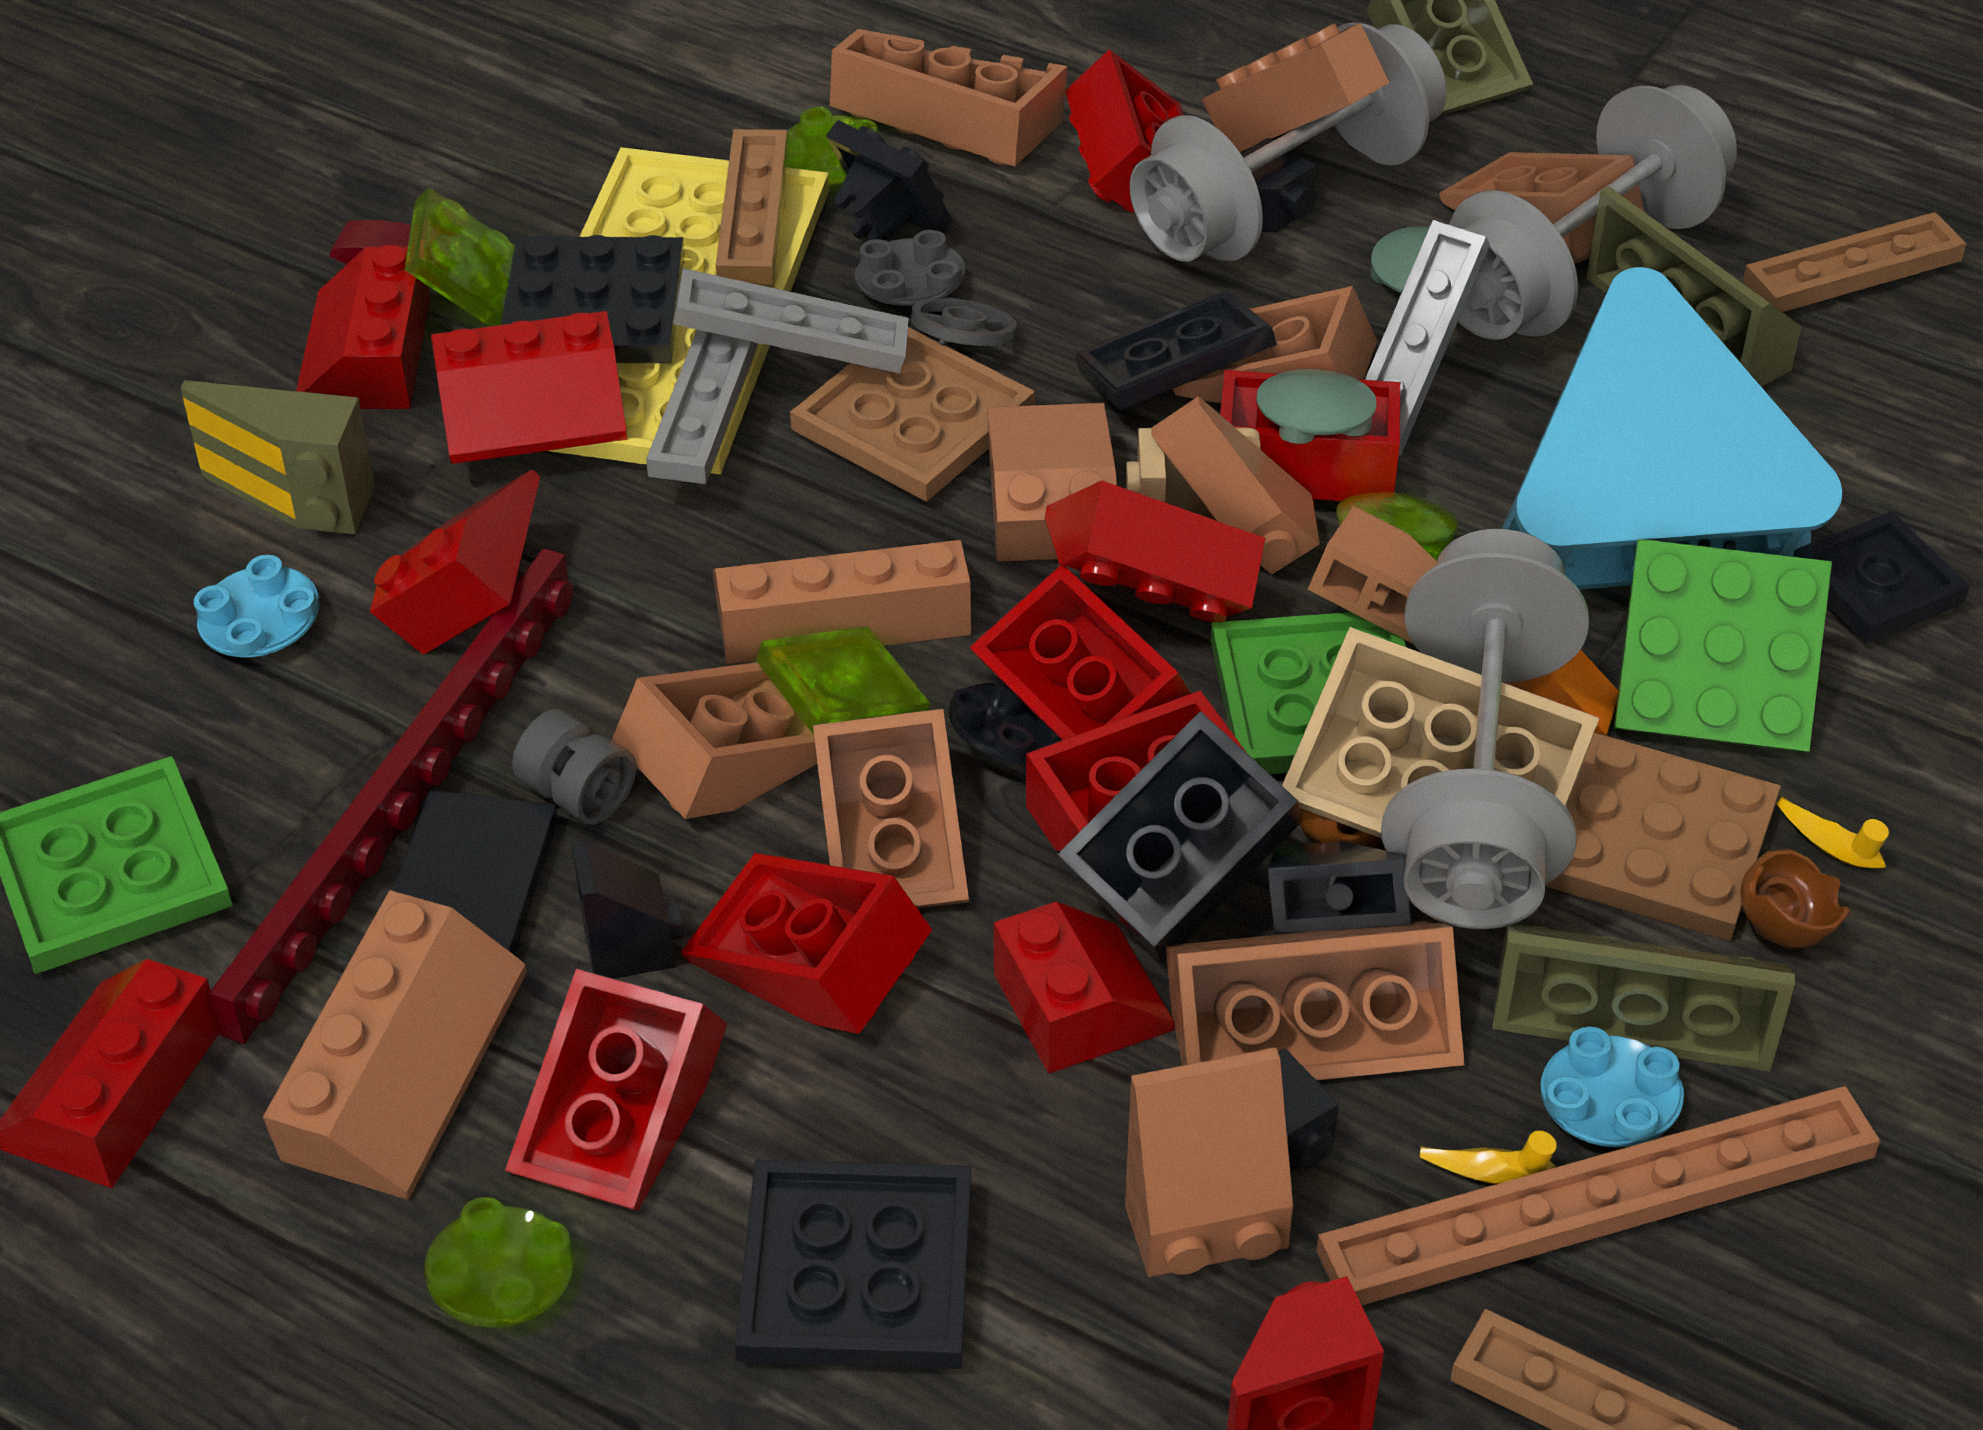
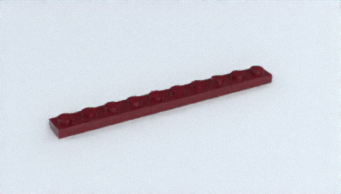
M545 548L541 550L514 586L511 603L492 615L211 989L209 995L221 1036L245 1044L258 1025L270 1019L278 1006L280 995L297 972H302L309 966L318 943L332 924H337L344 918L349 909L351 898L367 876L371 877L379 870L384 860L385 852L401 830L405 831L412 825L417 815L418 807L427 796L429 790L444 781L451 762L466 742H471L477 736L482 719L497 699L501 700L507 695L513 677L527 658H532L536 655L542 644L543 636L556 618H561L566 614L572 601L573 586L568 581L565 554Z

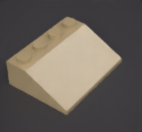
M1349 627L1282 786L1299 801L1300 808L1382 838L1381 823L1385 808L1394 795L1403 787L1434 773L1474 768L1481 674ZM1501 682L1494 771L1513 774L1538 784L1551 792L1567 808L1588 754L1599 717Z

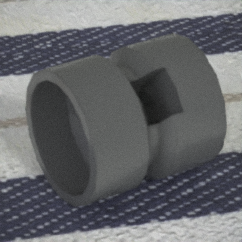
M558 708L543 712L531 722L521 735L514 750L512 760L513 773L522 783L545 798H553V801L560 808L584 824L591 825L606 820L618 810L634 784L637 771L636 759L630 751L605 735L596 734L588 724L566 710Z

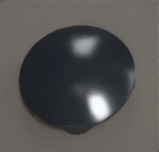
M998 677L996 683L976 684L954 692L948 710L953 728L968 744L991 757L1011 763L1026 764L1027 753L1062 741Z

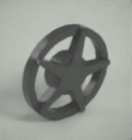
M929 298L920 300L913 305L911 313V323L920 331L939 338V344L942 345L954 342L1002 349L1003 344L1014 339L1017 327L1015 319L1006 312L983 303L964 299ZM942 311V316L928 314L930 312Z

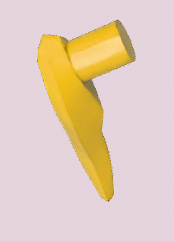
M1784 797L1777 801L1776 804L1786 817L1812 844L1823 852L1855 867L1886 868L1879 851L1889 835L1888 828L1883 822L1869 819L1864 822L1858 834L1838 823L1819 817L1793 804Z
M1534 1131L1530 1134L1521 1151L1485 1147L1442 1150L1421 1146L1419 1157L1466 1178L1496 1185L1556 1168L1550 1162L1556 1150V1141L1545 1131Z

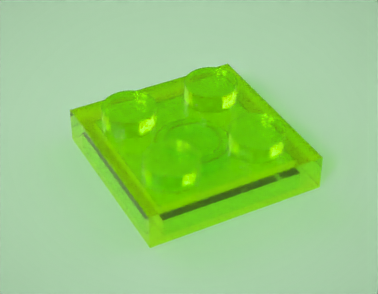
M428 187L415 200L405 271L489 327L501 325L515 245L510 243L508 238L501 232L488 228L469 215L459 203L446 199Z
M867 626L761 641L756 662L813 735V725L928 711L930 702Z

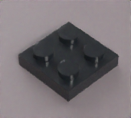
M1893 511L1795 549L1793 557L1832 561L1827 605L1866 644L1965 604L1970 587Z

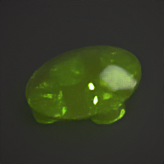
M825 107L809 108L800 115L801 122L787 131L788 153L786 167L828 172L829 185L843 183L846 173L825 136L837 120L856 129H859L860 126H866L878 134L877 125L868 119L858 120L848 116L832 115L830 110Z
M1381 491L1351 496L1340 502L1336 510V516L1341 525L1354 505L1408 533L1430 553H1441L1446 546L1453 542V536L1458 526L1455 516L1446 508L1425 498L1401 492Z
M476 1198L468 1202L461 1211V1217L446 1226L432 1242L425 1259V1282L434 1302L453 1318L480 1327L512 1326L539 1316L559 1300L571 1279L573 1257L569 1232L561 1223L551 1221L545 1216L528 1209L503 1206L501 1202L494 1198Z

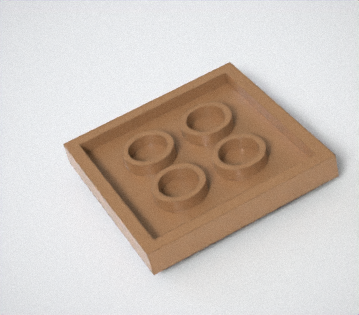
M908 327L906 355L900 373L854 363L848 364L790 411L791 429L927 502L989 449L987 407L1035 406V391Z
M1594 733L1588 754L1567 805V809L1576 827L1575 853L1567 868L1551 882L1545 884V887L1731 942L1742 909L1740 894L1742 880L1747 870L1759 858L1781 785Z

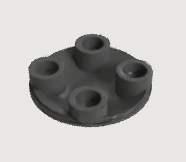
M924 230L917 233L913 238L889 242L881 239L869 240L861 245L860 260L855 268L856 284L865 295L882 303L900 306H911L920 300L929 298L941 299L956 290L965 276L963 259L955 250L946 245V236L936 230Z

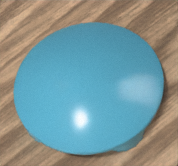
M261 555L253 558L247 564L246 569L233 573L216 585L201 589L194 598V606L197 612L196 623L201 638L213 650L233 657L263 656L291 645L312 626L317 617L320 602L313 582L303 573L292 568L283 567L280 558L274 555Z
M1584 1027L1574 1031L1569 1038V1044L1560 1049L1549 1060L1541 1078V1097L1551 1118L1572 1136L1588 1143L1606 1147H1630L1654 1140L1664 1134L1673 1126L1681 1113L1684 1089L1678 1074L1680 1063L1672 1051L1663 1047H1650L1634 1039L1609 1036L1605 1031L1597 1027Z

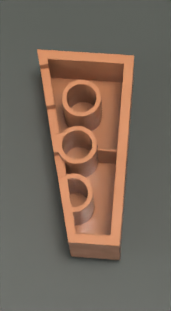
M1333 23L1306 38L1303 37L1276 52L1273 51L1246 66L1243 65L1216 79L1220 89L1206 96L1202 101L1215 127L1226 135L1238 151L1241 152L1255 146L1267 137L1272 139L1350 106L1389 84V80L1361 23L1339 31L1336 23Z
M857 29L832 50L831 107L849 112L858 119H871L895 127L897 131L904 134H916L941 142L943 146L949 149L965 150L987 157L995 164L1015 167L1063 122L1068 66L1049 63L1047 72L1023 68L1024 58L1002 55L1000 63L971 59V49L951 46V48L927 51L924 50L923 40Z

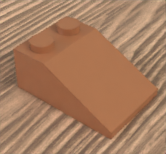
M1509 152L1440 192V197L1443 204L1456 210L1465 199L1475 193L1487 190L1508 192L1532 204L1554 224L1633 168L1635 164L1633 155ZM1637 184L1622 196L1644 211L1640 187ZM1597 214L1563 238L1571 253L1574 264L1590 257Z
M1353 286L1251 308L1250 310L1272 326L1277 345L1173 388V391L1177 396L1193 399L1199 396L1204 401L1221 404L1224 370L1279 374L1296 369H1323L1364 380L1377 344V339Z
M1104 403L987 407L996 561L1058 559L1044 518L1046 507L1101 480L1117 485Z
M780 659L637 678L612 740L631 752L636 759L637 769L663 794L674 810L679 812L684 819L734 811L817 765L813 725L841 722V720Z
M937 709L813 725L830 865L893 875L917 909L969 902L944 710Z
M1276 1047L1131 1076L1125 1208L1148 1277L1168 1273L1177 1275L1190 1274L1206 1265L1239 1258L1247 1260L1262 1259L1275 1251L1289 1247L1293 1200L1281 1061Z

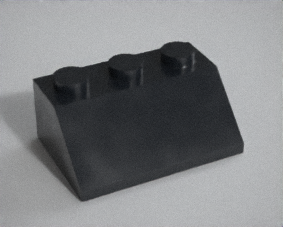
M1200 711L1057 855L1110 915L1162 964L1167 959L1166 946L1182 944L1303 820L1299 801Z

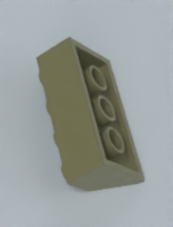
M1607 187L1600 191L1586 276L1589 282L1606 294L1613 278L1624 270L1635 267L1656 270L1671 282L1761 387L1792 371L1802 326L1615 190Z
M1511 924L1506 926L1492 1029L1569 1041L1574 1031L1584 1027H1597L1605 1031L1609 1036L1625 1037L1642 1042L1650 1047L1666 1048L1672 1051L1677 1058L1771 1072L1795 986V973L1786 964L1760 961L1750 957H1733L1687 950L1682 947H1666L1619 940L1609 936L1599 937L1552 930L1542 926Z

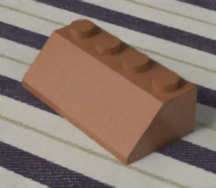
M961 540L716 568L712 571L726 665L971 635V582Z
M389 890L263 1115L264 1122L280 1160L409 1200L528 972L526 964L452 907Z
M1437 920L1414 921L1411 925L1312 931L1166 946L1171 1013L1175 1022L1174 1028L1182 1066L1276 1047L1277 1052L1286 1048L1316 1080L1464 1065L1453 927Z

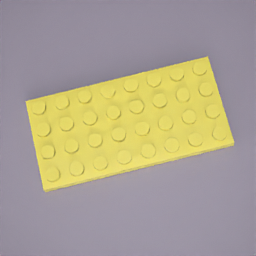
M621 147L580 237L603 235L606 237H645L650 235L683 237L685 251L683 268L716 275V258L729 160ZM786 167L773 284L757 285L791 292L829 192L828 172ZM676 325L672 363H616L628 440L550 451L647 464L646 458L697 330ZM758 343L711 470L713 474H721L770 345Z

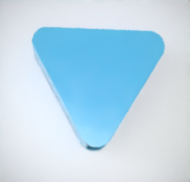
M1635 267L1624 270L1613 278L1579 351L1502 529L1515 530L1532 535L1549 545L1560 557L1565 569V576L1578 589L1630 586L1636 541L1638 539L1697 546L1700 540L1708 539L1711 542L1712 548L1721 549L1724 542L1732 540L1736 543V550L1793 557L1795 549L1811 543V531L1824 526L1837 512L1842 500V487L1836 472L1671 282L1656 270Z

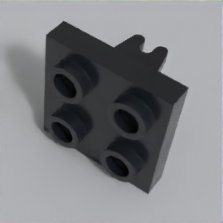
M837 120L825 136L846 173V177L834 201L838 208L843 210L852 201L856 200L851 207L856 217L851 227L854 237L862 238L868 230L872 229L867 236L868 241L873 239L885 240L905 220L925 230H936L944 233L952 219L942 201L944 197L942 191L933 183L927 171L929 168L927 161L911 148L902 147L901 150H898L886 144L879 134L866 126H860L859 129H856Z

